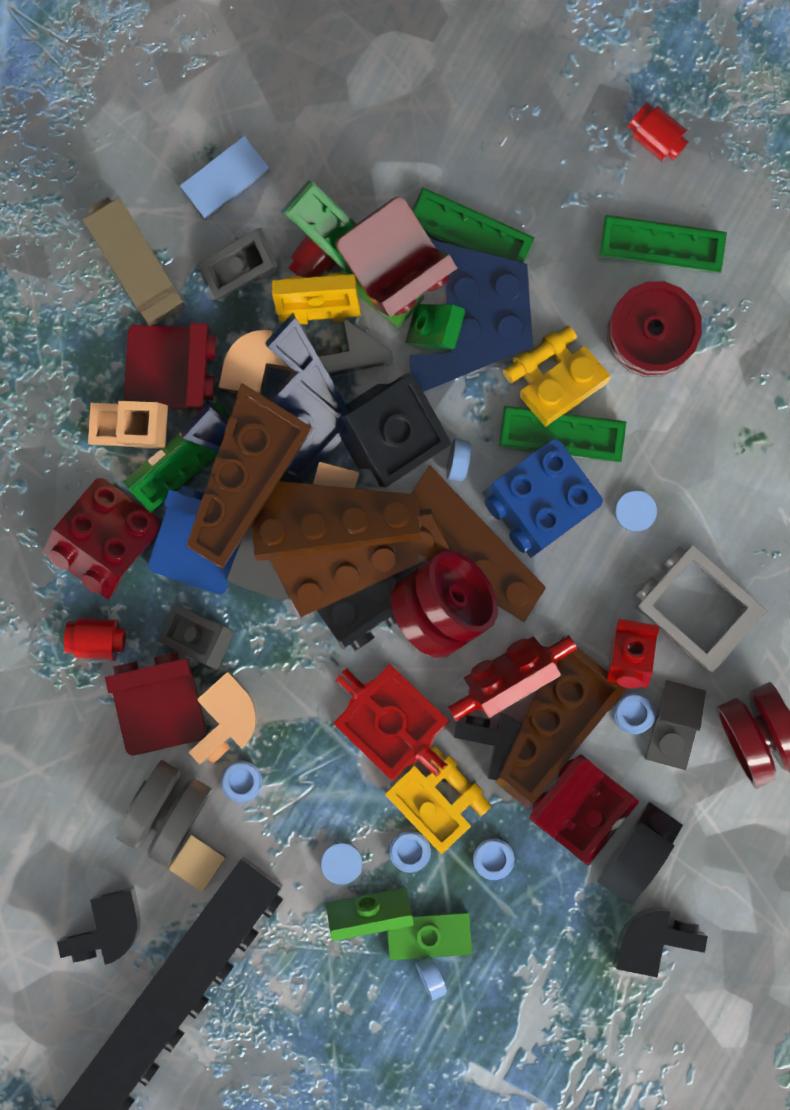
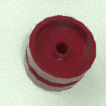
M665 281L645 282L631 288L618 301L607 324L608 345L614 358L627 371L642 377H662L678 370L696 351L702 336V317L695 300L682 288ZM650 322H655V327H662L663 331L660 335H652L648 331Z
M456 551L440 552L421 565L420 568L397 582L391 594L392 612L398 627L413 646L420 652L433 658L448 657L469 643V641H472L493 627L498 616L497 598L490 581L481 568L470 558Z
M771 682L750 690L749 702L754 717L745 703L738 698H733L716 706L717 714L732 750L748 780L756 789L776 779V767L771 753L780 767L790 773V710Z

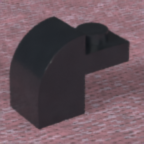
M500 713L497 729L490 728L491 719L466 715L465 722H456L453 737L492 745L493 749L487 778L497 780L521 727V723L511 716Z
M648 802L639 814L626 839L611 855L597 882L632 905L648 887L675 846L673 843L683 824L651 802Z
M135 887L94 896L90 899L97 930L63 937L58 940L57 946L60 958L71 956L73 963L97 957L96 950L101 949L105 965L120 959L135 943L140 931L141 915Z
M667 908L645 909L631 917L621 930L613 965L617 970L658 977L664 945L705 953L708 936L703 932H698L699 924L675 920L674 926H668L670 911Z

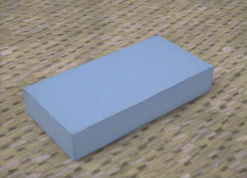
M243 136L182 183L180 188L206 220L269 172L270 168L246 137Z

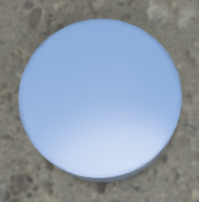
M453 440L447 463V479L461 482L465 479L471 454V444L469 441Z
M639 490L624 493L616 502V520L626 530L643 531L649 528L656 519V503L646 492Z
M627 693L615 703L613 717L621 730L631 734H639L652 726L655 719V707L647 696L640 693Z
M240 760L233 762L222 773V790L233 801L247 802L256 797L262 788V774L258 767L249 761Z
M403 831L396 835L391 842V861L401 871L408 873L417 872L424 868L430 859V844L417 831Z
M485 839L474 850L473 863L475 869L486 879H502L511 872L514 866L513 850L502 839Z
M335 843L328 847L322 856V872L332 883L339 885L349 884L361 873V854L356 847L349 843Z
M427 957L416 962L418 973L430 999L433 1001L446 995V986L433 958Z

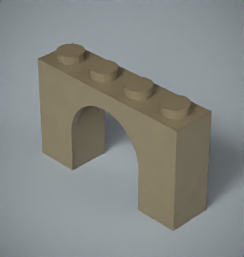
M108 197L88 209L90 215L82 220L139 313L143 315L148 325L155 326L184 309L186 306L120 197L114 201H111Z

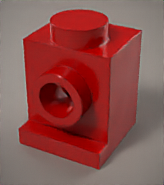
M618 619L612 637L607 681L616 682L625 688L648 687L653 673L659 626Z

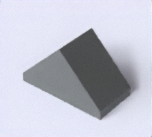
M251 524L241 540L226 581L280 602H285L290 597L270 560L257 561L254 556Z

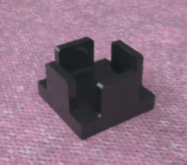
M405 373L389 384L373 386L347 403L346 406L349 410L340 415L347 428L339 433L340 438L359 469H369L380 487H388L452 444L413 373Z

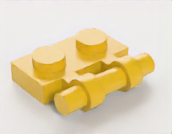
M330 273L322 277L304 278L301 276H289L282 280H272V296L276 313L279 317V323L284 322L292 313L295 314L300 325H308L309 320L332 319L333 323L344 322L345 318L361 317V304L355 274Z
M570 326L564 327L559 332L551 331L542 338L540 345L530 352L522 351L513 358L514 363L503 370L505 378L510 383H514L522 376L529 383V385L521 390L520 398L545 427L609 383L611 377L586 346L573 354L567 349L566 346L577 339L575 331ZM552 357L558 365L543 374L539 370L538 365Z
M434 746L432 750L448 764L445 770H442L431 760V763L442 773L437 777L433 773L425 777L414 765L385 795L442 855L471 827L470 823L461 813L470 806L481 817L492 805L482 795L484 790L476 782L471 784L456 768L458 763L451 755L446 757L437 746ZM443 778L460 795L452 804L435 787Z

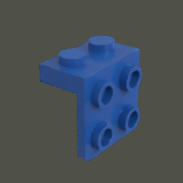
M556 439L545 444L482 492L486 497L484 502L488 511L497 520H503L511 531L509 537L514 546L520 552H526L530 558L601 507L603 503L601 495L564 445Z
M182 485L179 493L169 489L164 503L167 510L148 562L149 569L154 573L216 594L224 593L229 584L226 580L240 543L223 569H220L187 548L186 544L205 493Z

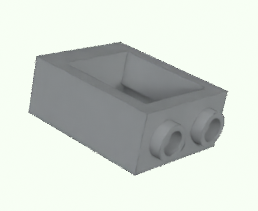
M691 545L686 550L679 546L663 563L668 568L664 575L658 581L651 577L636 593V596L641 600L635 608L654 625L659 626V629L706 672L713 673L766 614L767 610L696 546ZM692 561L744 607L705 652L653 606Z

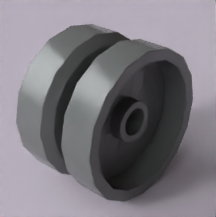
M160 760L148 780L142 783L133 798L116 839L135 849L145 842L153 829L157 833L149 846L148 856L167 868L187 837L213 788L194 778L186 782L177 797L173 796L172 794L181 778L180 769L164 760Z

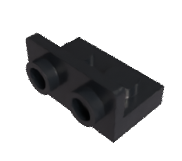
M393 575L317 610L343 649L351 645L354 651H357L375 638L371 630L381 623L385 622L388 628L396 624L391 605V594L397 583Z

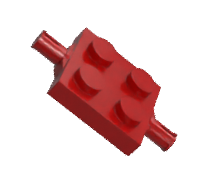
M569 635L550 647L541 646L534 636L529 639H520L512 643L507 648L506 653L496 659L485 660L474 666L471 673L463 677L469 687V695L447 707L456 722L476 709L484 711L488 718L561 676L557 669V661L578 649Z
M391 664L375 679L365 684L357 679L348 668L341 673L352 685L342 676L338 675L335 681L352 698L347 709L333 724L390 780L394 782L409 765L418 761L433 773L435 777L439 776L442 772L431 763V760L442 770H445L448 764L430 748L435 738L450 721Z

